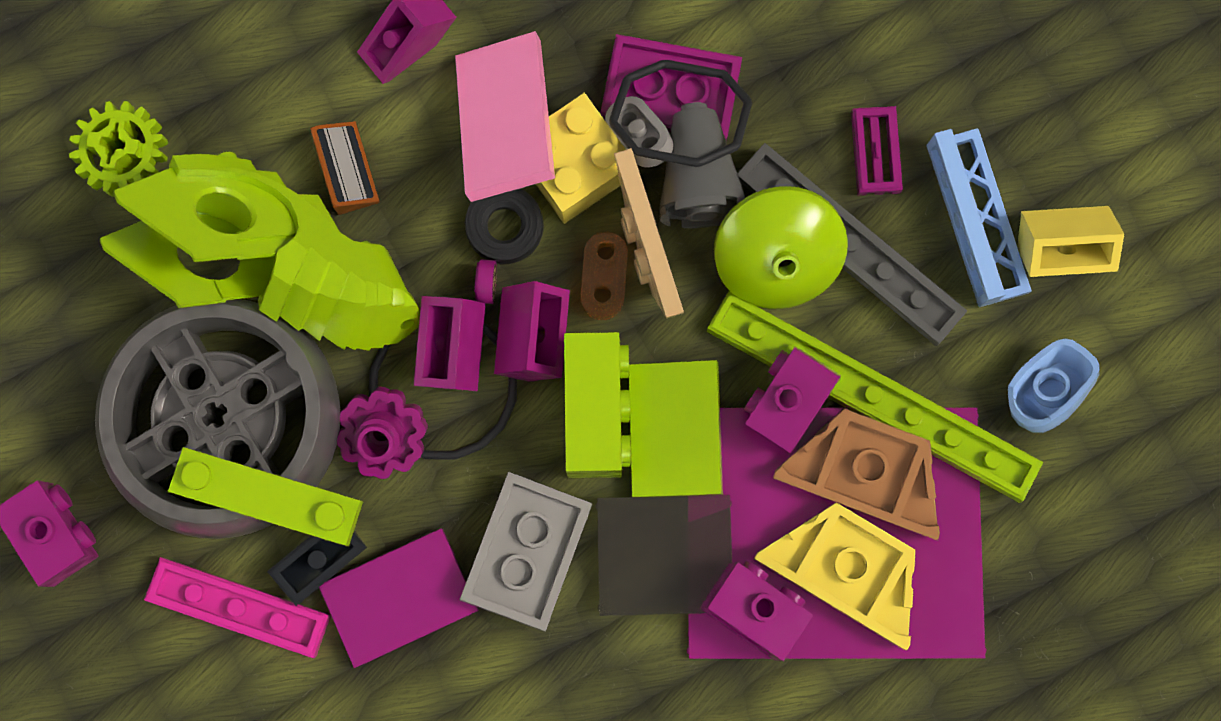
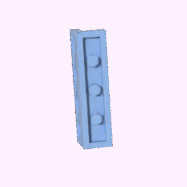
M952 129L935 133L928 142L927 149L978 307L1029 294L1032 290L979 129L953 135ZM970 142L975 156V161L970 170L964 168L957 147ZM977 167L979 168L981 177L974 174ZM970 181L986 190L988 201L983 211L977 209L969 184ZM990 208H992L994 217L988 215ZM983 222L995 227L1000 232L1002 240L996 252L990 249ZM1004 248L1008 259L1001 255ZM996 263L1012 270L1016 287L1004 290Z

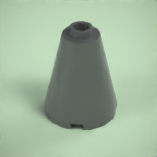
M693 102L681 106V111L673 115L670 132L674 144L673 154L700 158L727 145L716 111L707 108L705 103ZM731 154L701 167L666 162L659 207L660 222L671 226L670 218L681 220L682 228H705L721 225L729 211L745 199Z

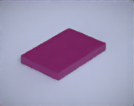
M616 34L600 114L605 120L607 110L615 103L622 80L627 74L660 60H672L721 69L728 72L738 83L742 57ZM664 68L630 83L626 97L634 96L642 99L666 126L669 133L671 132L673 115L681 111V106L688 103L701 102L705 103L707 108L716 111L727 141L735 93L723 79Z
M442 528L326 581L319 587L354 668L479 611L478 607L460 601L467 581Z

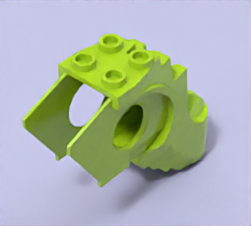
M223 152L219 155H173L169 163V169L113 191L116 202L141 221L101 237L100 243L103 250L172 299L178 308L226 303V300L259 297V311L276 322L279 317H282L298 331L304 329L319 341L324 336L344 350L347 346L354 350L358 348L370 351L371 348H383L384 345L397 344L419 327L420 309L412 295L407 291L388 250L384 246L372 244L368 241H353L343 235L338 230L319 195L295 193L286 187L277 172L256 170L251 160L237 158L233 152ZM179 247L189 254L193 262L237 258V260H240L238 270L230 277L220 280L206 279L193 274L184 267L178 258L177 248Z

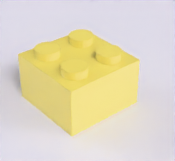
M585 92L549 116L555 178L536 184L564 224L620 186L614 153L626 150Z

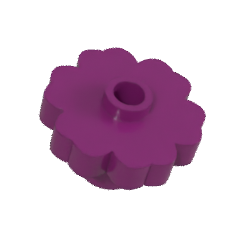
M377 387L370 397L364 394H357L340 413V423L343 428L339 431L337 445L341 448V456L347 462L358 461L359 471L364 476L386 479L391 475L393 469L407 472L424 451V444L420 439L424 437L428 424L423 418L422 408L417 404H406L405 395L400 390ZM376 431L383 433L386 437L378 435Z

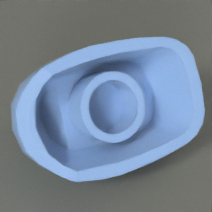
M1070 339L1057 340L1042 349L1021 367L1008 385L1009 407L1013 419L1019 426L1032 433H1044L1060 425L1080 406L1095 385L1100 371L1097 359L1086 348Z

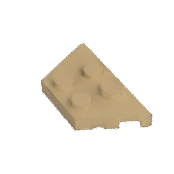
M632 148L614 153L625 205L624 208H621L623 217L621 224L627 243L635 242L637 250H634L636 258L634 265L641 285L649 284L652 296L666 319L683 314L684 310Z

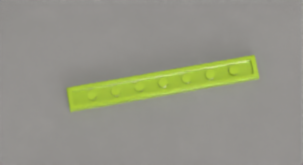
M729 291L707 328L708 333L770 367L782 350L790 354L795 346L841 375L827 398L850 411L929 440L931 454L934 457L1018 503L1024 501L1043 464L1037 458L763 309L739 299Z

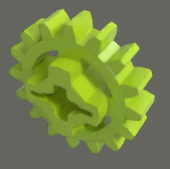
M108 101L105 103V112L102 114L93 107L89 109L90 116L92 117L89 123L82 120L77 121L76 124L83 132L81 136H70L69 140L78 146L79 150L69 153V157L75 163L80 164L75 169V172L83 179L88 178L87 184L96 191L103 186V191L109 196L114 197L113 191L118 189V187L121 188L144 179L149 174L159 173L158 169L155 168L156 162L162 163L168 160V157L159 150V148L168 144V140L162 134H157L162 129V126L155 118L149 120L150 114L143 107L135 111L128 101H124L120 110H118L113 103ZM136 126L143 132L145 143L137 140L138 132L135 131ZM93 154L101 158L100 166L103 168L102 172L96 167Z

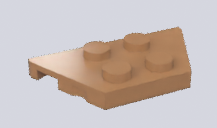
M843 408L774 472V479L935 540L939 538L940 531L937 524L935 505L936 492L931 466V444L927 439Z

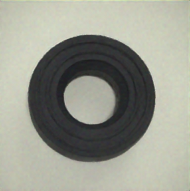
M520 188L473 201L467 210L465 218V231L472 248L482 258L496 260L497 264H512L527 258L539 245L544 230L543 216L538 203L530 194ZM500 209L512 210L521 219L520 232L511 240H497L488 231L487 225L490 216Z

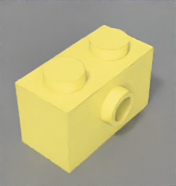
M1109 206L1021 211L1017 248L1029 277L1117 272L1124 232Z

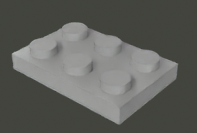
M508 472L460 601L545 632L592 503Z

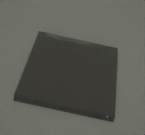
M730 495L597 498V503L595 504L598 514L599 605L597 608L600 616L705 613L700 609L701 605L728 564L732 563L730 510L732 501Z

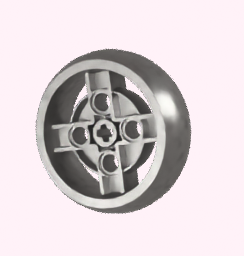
M234 299L226 300V303L178 308L176 305L158 313L143 323L127 338L112 358L98 393L95 414L96 438L103 464L110 479L124 498L145 517L164 528L187 536L211 539L238 537L264 529L273 523L220 507L195 505L176 498L159 485L158 482L175 472L181 451L175 452L171 444L174 434L185 429L189 436L188 444L185 448L233 462L232 454L235 448L241 444H247L250 447L251 455L244 466L317 487L332 461L340 431L339 395L331 367L323 352L304 329L298 331L282 317H279L276 322L259 311L258 303ZM216 331L245 332L265 339L280 351L259 363L237 352H208L199 336ZM160 363L166 376L160 383L151 407L152 429L137 437L136 417L139 400L150 375ZM197 369H204L206 376L203 385L198 389L191 390L188 385L190 374ZM265 383L267 387L265 399L256 405L251 404L249 401L250 389L255 384ZM304 394L306 418L303 436L294 458L280 475L271 457L278 449L284 434L286 423L285 405ZM217 408L227 412L222 417L225 423L222 426L211 423L217 418L214 412Z

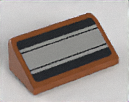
M356 121L311 127L310 130L331 202L337 214L341 215L380 203Z

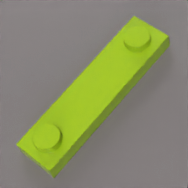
M185 447L182 448L168 492L345 546L350 544L363 501Z

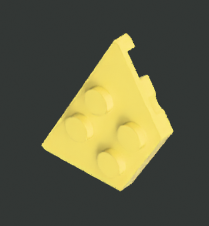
M835 503L755 555L754 560L899 648L908 650L911 636H909L910 608H912L913 588L911 585L915 567V549L842 505Z

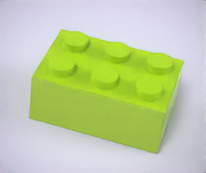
M619 332L564 333L568 478L622 477V467H630L631 463L630 435H621V422H630L629 390H620V378H629V345H620Z

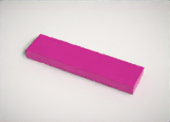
M162 557L159 559L144 599L153 604L311 658H316L331 617L330 614L301 604L295 606L292 601Z

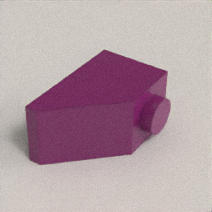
M392 0L357 53L382 84L387 83L433 49L457 17L443 0Z

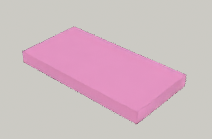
M536 31L455 55L465 194L469 200L473 202L554 179L555 172L541 40Z

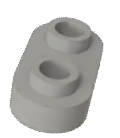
M634 96L626 97L618 123L638 147L672 153L674 144L666 126L642 99ZM614 103L609 107L605 116V121L609 125V127V118ZM614 132V134H615L616 137L619 139V141L621 142V144H622V145L624 146V148L627 150L628 148L626 147V145L622 142V140H621V139L617 136V134ZM634 154L636 164L642 167H653L664 162Z

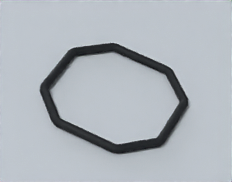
M660 60L627 74L623 78L609 118V124L628 149L632 148L633 154L636 156L692 167H701L733 153L741 147L752 107V100L732 76L724 70L672 60ZM664 68L723 79L743 102L733 143L700 158L638 147L618 123L630 83Z

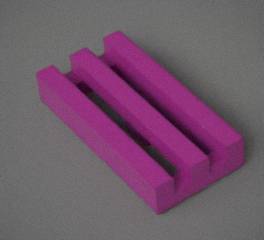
M896 106L853 108L851 120L857 196H866L867 193L883 195L885 192L900 194L903 186ZM879 117H886L891 182H884ZM863 118H869L873 183H868Z

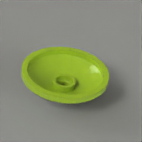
M791 186L764 189L740 201L723 219L718 228L714 243V259L717 271L728 290L743 301L768 309L798 306L819 296L838 277L847 255L848 240L846 229L836 209L815 192ZM784 260H792V263L788 266H779Z

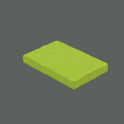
M718 361L629 365L632 497L723 495Z

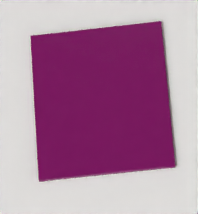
M720 408L723 495L687 496L688 647L686 651L689 659H771L700 609L728 564L739 562L743 565L746 560L764 570L769 575L766 582L780 591L784 586L801 596L806 601L803 608L813 614L785 659L986 658L980 481L932 455L931 466L936 492V515L940 531L938 540L842 505L915 549V567L911 585L913 588L912 608H910L909 622L911 641L906 651L754 560L758 552L837 503L774 479L773 475L777 468L843 408H820L792 453L746 425L745 423L751 414L746 412L744 408ZM945 408L978 426L977 419L979 414L977 408Z

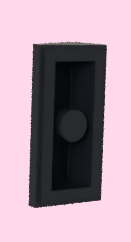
M355 530L349 546L311 535L267 572L297 606L364 551L367 546Z

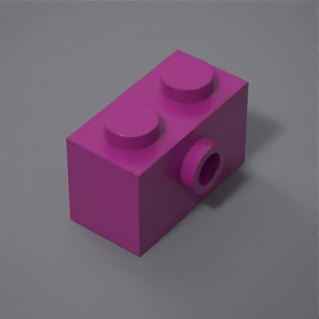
M537 281L502 287L494 374L529 382L562 378L564 333H566L570 290Z
M422 296L414 386L478 391L485 303L463 298Z
M796 346L790 354L784 350L780 352L768 373L775 376L766 392L758 387L744 408L746 412L751 414L745 423L746 425L792 453L841 377L840 374Z
M39 480L0 505V526L38 587H54L99 556L92 546L96 543L93 533L82 521L77 522L69 510L73 504L66 491L58 484L53 485V483Z
M747 560L743 565L739 562L729 563L700 609L772 660L784 662L813 614L803 608L806 601L797 593L784 586L780 591L766 582L769 575Z

